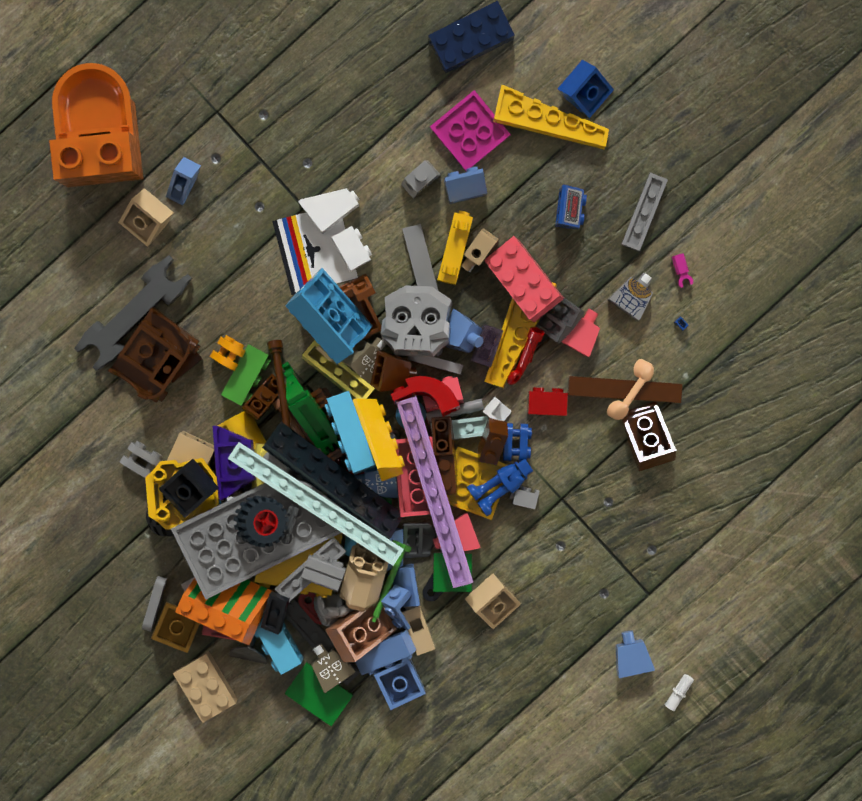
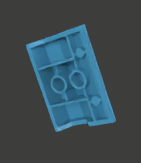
M323 268L285 305L289 312L297 318L303 328L312 335L316 343L326 351L336 364L354 353L353 347L366 336L373 326Z

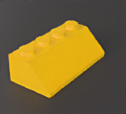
M353 399L381 481L404 474L402 467L405 464L402 456H397L396 450L399 448L396 439H391L389 434L392 432L389 421L385 422L383 418L386 415L383 404L379 405L377 399Z

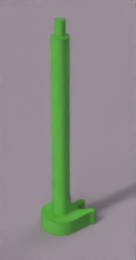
M392 540V542L404 550L394 566H392L373 613L372 622L374 623L383 609L381 601L391 589L405 552L410 553L412 547Z

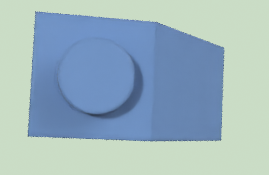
M183 157L174 169L166 197L184 205L197 179L201 165Z

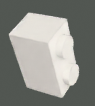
M352 226L332 237L350 272L371 261L369 256L372 255L368 246L362 245L360 241L362 235L357 228L354 230Z

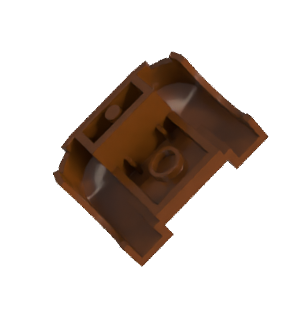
M152 307L108 371L128 382L138 392L137 396L140 398L150 399L156 403L158 401L163 402L168 395L166 391L168 385L188 356L197 353L201 347L198 345L200 341Z

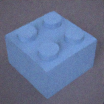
M411 659L404 662L398 660L394 666L387 669L383 667L374 674L390 710L426 694Z

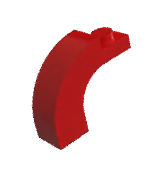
M415 376L405 379L408 387H398L391 394L395 405L397 404L396 402L415 396L429 397L437 404L442 417L460 410V405L452 390L440 380L432 377Z

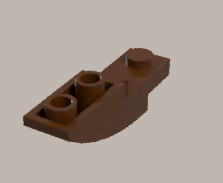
M451 416L431 417L433 452L446 495L458 494L457 461Z

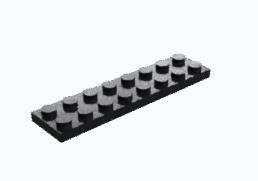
M281 421L262 448L346 512L390 539L403 518L400 517V511Z

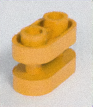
M227 335L224 338L220 336L217 343L222 347L219 352L213 350L209 357L235 371L239 364L234 362L237 355L243 358L246 352L243 349L244 345Z

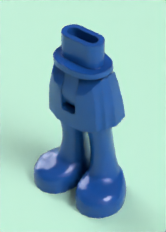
M523 459L519 463L514 462V464L497 470V475L486 483L479 486L470 484L466 488L476 501L500 483L503 484L493 493L477 502L484 514L489 516L492 513V504L509 491L514 493L525 479L528 478L527 475L533 472V469L526 459Z

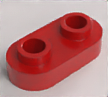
M313 592L300 594L298 599L300 607L315 623L321 624L314 609V597L316 594ZM305 597H311L312 602L306 603Z

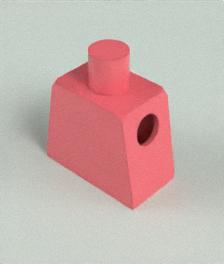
M588 309L585 316L581 318L571 333L561 342L582 355L589 357L600 327L593 324L598 313Z
M466 512L455 518L454 521L463 550L469 551L481 548L468 513ZM438 537L434 538L433 542L436 550H438L441 546Z

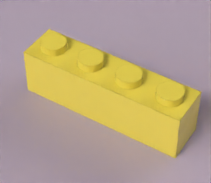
M314 340L303 353L302 359L342 391H349L352 399H368L375 388L344 363L336 364L334 360L329 362L316 349L319 344Z

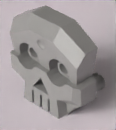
M404 286L385 297L386 317L382 320V340L391 348L395 355L434 357L436 354L437 356L441 355L443 352L442 348L450 343L451 328L448 320L452 308V300L434 287ZM401 316L406 317L403 321L399 320ZM430 317L435 318L433 322H429L428 319Z

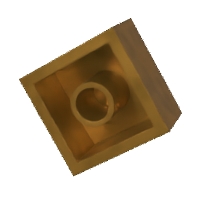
M166 602L151 639L188 653L200 623L176 613L177 606Z

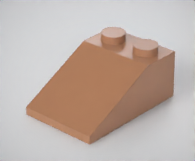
M377 605L369 607L364 612L354 610L325 629L343 662H356L397 630L392 624L389 615L384 611V606L375 623L372 622Z

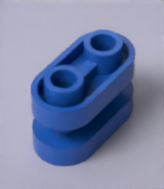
M507 423L508 438L503 448V461H511L512 456H518V462L523 459L527 461V458L531 457V447H528V439L532 437V428H528V424L520 423L519 429H513V423ZM513 437H519L518 448H512Z

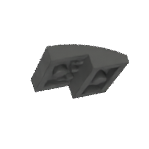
M564 297L560 303L540 318L536 327L543 330L554 341L560 343L571 333L585 312Z

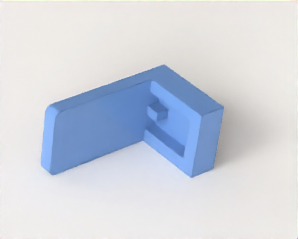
M394 585L381 603L385 607L384 611L392 618V624L395 627L409 630L411 627L400 609L410 598L411 593L407 589Z

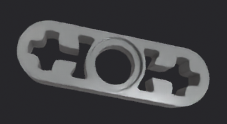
M408 356L407 358L410 361L461 374L463 368L461 364L436 357Z
M157 576L143 621V630L150 632L153 630L167 584V578Z

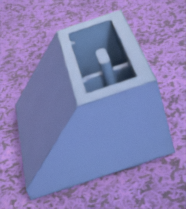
M468 168L466 173L459 174V171L448 173V176L444 179L449 204L487 195L483 168Z

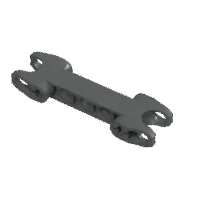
M170 255L153 265L142 276L141 279L147 285L106 326L100 321L95 322L74 349L79 353L90 345L98 347L100 357L93 366L96 371H99L119 356L124 348L120 341L147 316L152 307L155 308L161 301L170 306L182 295L186 286L193 279L188 274L176 282H171L168 279L167 269L174 261Z

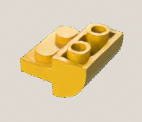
M246 411L217 425L253 440L254 449L255 443H266L254 418Z

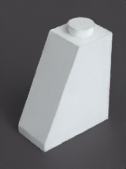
M346 188L304 198L298 202L324 234L359 207L357 201L360 199L353 190L349 192Z

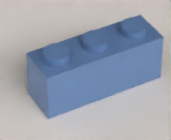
M403 630L387 637L357 660L356 665L361 675L366 673L372 675L380 671L379 668L383 666L387 669L394 666L398 660L404 662L411 659L412 654L416 651V647L408 630Z

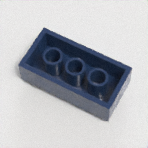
M496 1L428 35V40L446 74L514 40L515 34L499 2Z

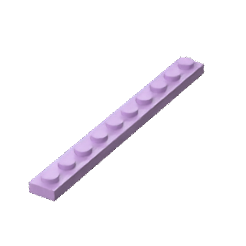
M417 397L396 402L452 586L456 588L471 584L473 579Z

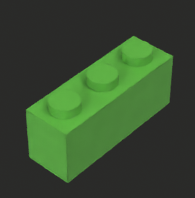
M250 344L247 345L243 358H240L238 367L233 371L221 394L240 406H243L253 396L250 393L253 386L257 387L262 379L259 376L263 369L266 370L271 362L268 359L270 357L269 354Z

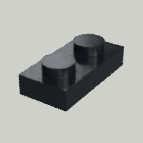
M273 591L269 594L261 628L279 635L282 631L290 598Z

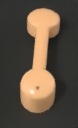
M643 359L637 360L634 365V375L639 379L623 402L617 400L609 405L607 409L609 417L615 420L626 417L629 412V406L645 382L650 381L653 377L654 367L651 363Z

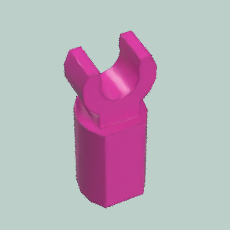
M684 253L672 256L676 275H679L678 286L680 288L683 287L682 281L684 279H687L689 285H692L693 279L687 273L689 269Z

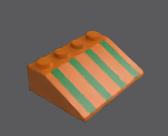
M194 578L182 595L175 612L241 643L250 645L265 612L268 597L272 590L245 580L205 599Z

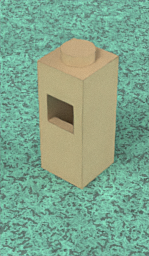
M421 606L404 607L405 609L402 610V614L411 627L408 632L416 647L417 656L435 650V644Z

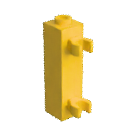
M460 210L458 213L454 212L437 281L456 286L473 217H470L468 212Z

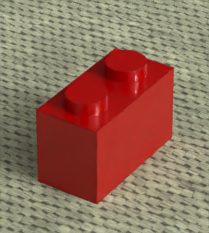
M533 387V391H528L527 414L567 416L568 393H563V389L552 388V392H544V388Z

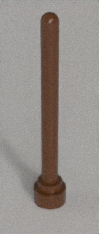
M272 340L267 342L268 351L273 355L282 421L291 428L280 355L283 343L282 340Z

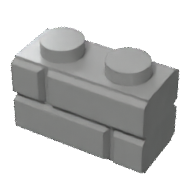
M314 553L312 556L309 554L301 579L338 592L346 568L343 567L344 563L337 560H332L331 563L324 560L325 556Z

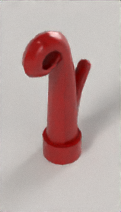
M530 327L527 334L528 339L518 365L507 377L509 385L516 384L522 377L528 364L532 362L533 353L545 334L543 330L537 327Z

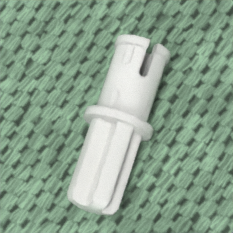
M684 674L676 688L672 689L673 692L664 705L670 710L675 711L682 698L686 697L685 694L694 679Z

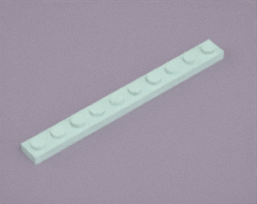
M238 442L228 457L229 460L389 564L394 566L404 549L242 443Z

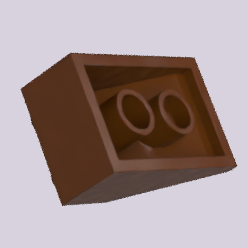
M657 402L630 409L626 417L622 419L638 470L643 471L674 461L676 449Z

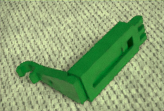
M284 363L282 368L285 370L288 408L317 449L320 448L325 455H328L327 447L332 452L336 450L333 445L334 443L340 448L338 435H335L331 422L308 389L304 390L300 385L290 363Z

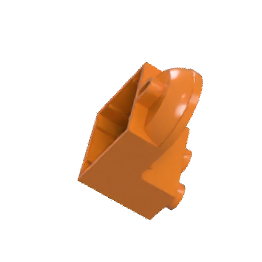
M85 63L69 69L58 80L52 96L56 139L49 140L53 179L66 187L142 180L143 170L136 106L131 100L126 83L114 70L102 64Z

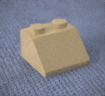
M144 188L130 200L118 223L149 247L168 224L174 212Z
M494 574L486 578L482 584L465 598L472 609L492 629L497 627L521 605L518 599Z

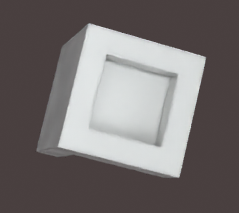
M493 397L482 412L489 418L505 421L511 410L496 397Z

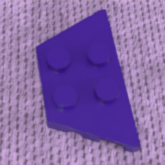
M212 426L217 486L219 487L218 498L219 500H225L256 480L254 475L228 459L238 442L254 451V445L251 439L220 426Z

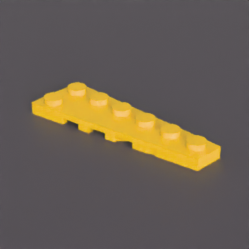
M505 85L500 87L493 122L600 149H605L609 129L591 121L581 119L579 116L571 113L562 112L555 106L550 107L541 103L536 98L526 97L524 93Z
M513 298L498 339L497 350L493 354L494 356L484 381L502 388L505 387L508 375L515 368L523 352L530 327H536L540 320L538 319L535 323L529 320Z

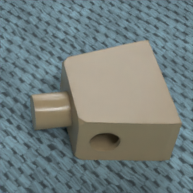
M483 228L464 253L467 258L461 266L468 272H471L476 264L480 266L499 239ZM475 249L480 250L481 254L479 256L474 254Z

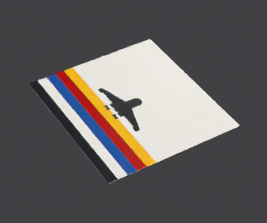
M307 213L272 221L291 295L296 294L321 268L327 272L336 284L358 278L356 269L350 272L332 240L334 235L345 230L343 219L324 234Z

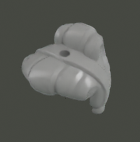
M340 593L328 595L327 598H322L321 596L314 597V609L322 625L328 627L350 612V608L344 604V600L339 596Z

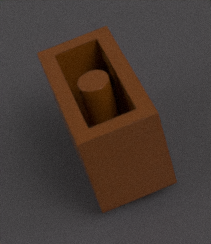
M492 418L488 419L478 445V462L497 466L508 438L507 422Z

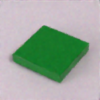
M433 553V592H472V583L453 588L443 553ZM465 553L472 576V553Z

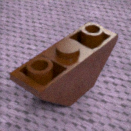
M271 374L242 407L243 410L256 420L262 418L279 396L276 376Z

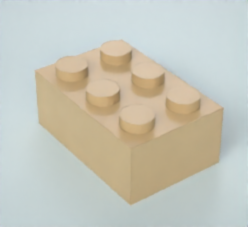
M209 651L173 673L202 723L233 706L238 701Z

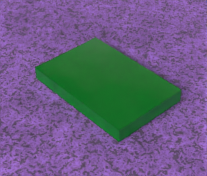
M308 662L305 663L284 693L330 726L334 724L353 697V694L340 684L324 693L312 665Z

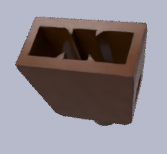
M377 351L370 385L380 392L395 390L401 386L406 388L405 379L415 377L417 370L415 367H411L412 364L409 360L401 356Z

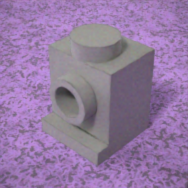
M520 486V489L510 493L509 499H512V504L535 509L540 491L535 489L533 493L531 492L532 488Z

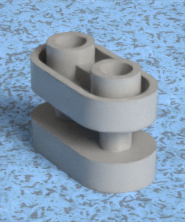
M136 441V443L131 442L127 448L132 452L129 457L123 455L120 463L145 478L160 461H164L162 460L163 456L154 450L152 453L145 449L147 446L139 441ZM138 456L148 462L146 467L136 462Z

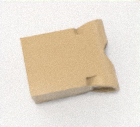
M182 431L179 433L167 461L176 460L178 463H182L192 459L203 458L207 465L210 466L215 455L214 445Z

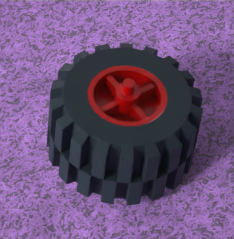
M257 495L253 496V498H247L246 503L241 502L239 504L241 508L235 511L238 515L234 517V521L237 522L234 528L239 530L237 535L242 537L244 542L265 548V546H273V543L277 544L280 542L278 538L285 536L283 531L288 529V526L285 524L289 522V519L285 517L287 514L286 509H282L283 505L277 502V500Z

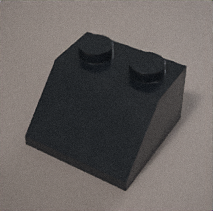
M192 459L164 483L159 490L180 514L186 518L219 487L198 463Z

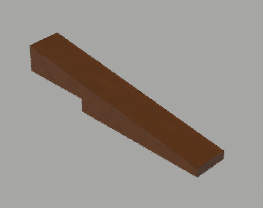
M568 376L567 393L572 396L625 399L637 381ZM647 381L634 400L681 403L682 384Z

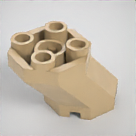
M359 543L351 548L339 596L346 601L348 608L364 612L369 607H374L378 603L388 562Z

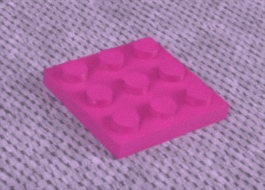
M475 90L430 126V129L465 171L468 168H472L511 136L503 124L493 122L494 113Z

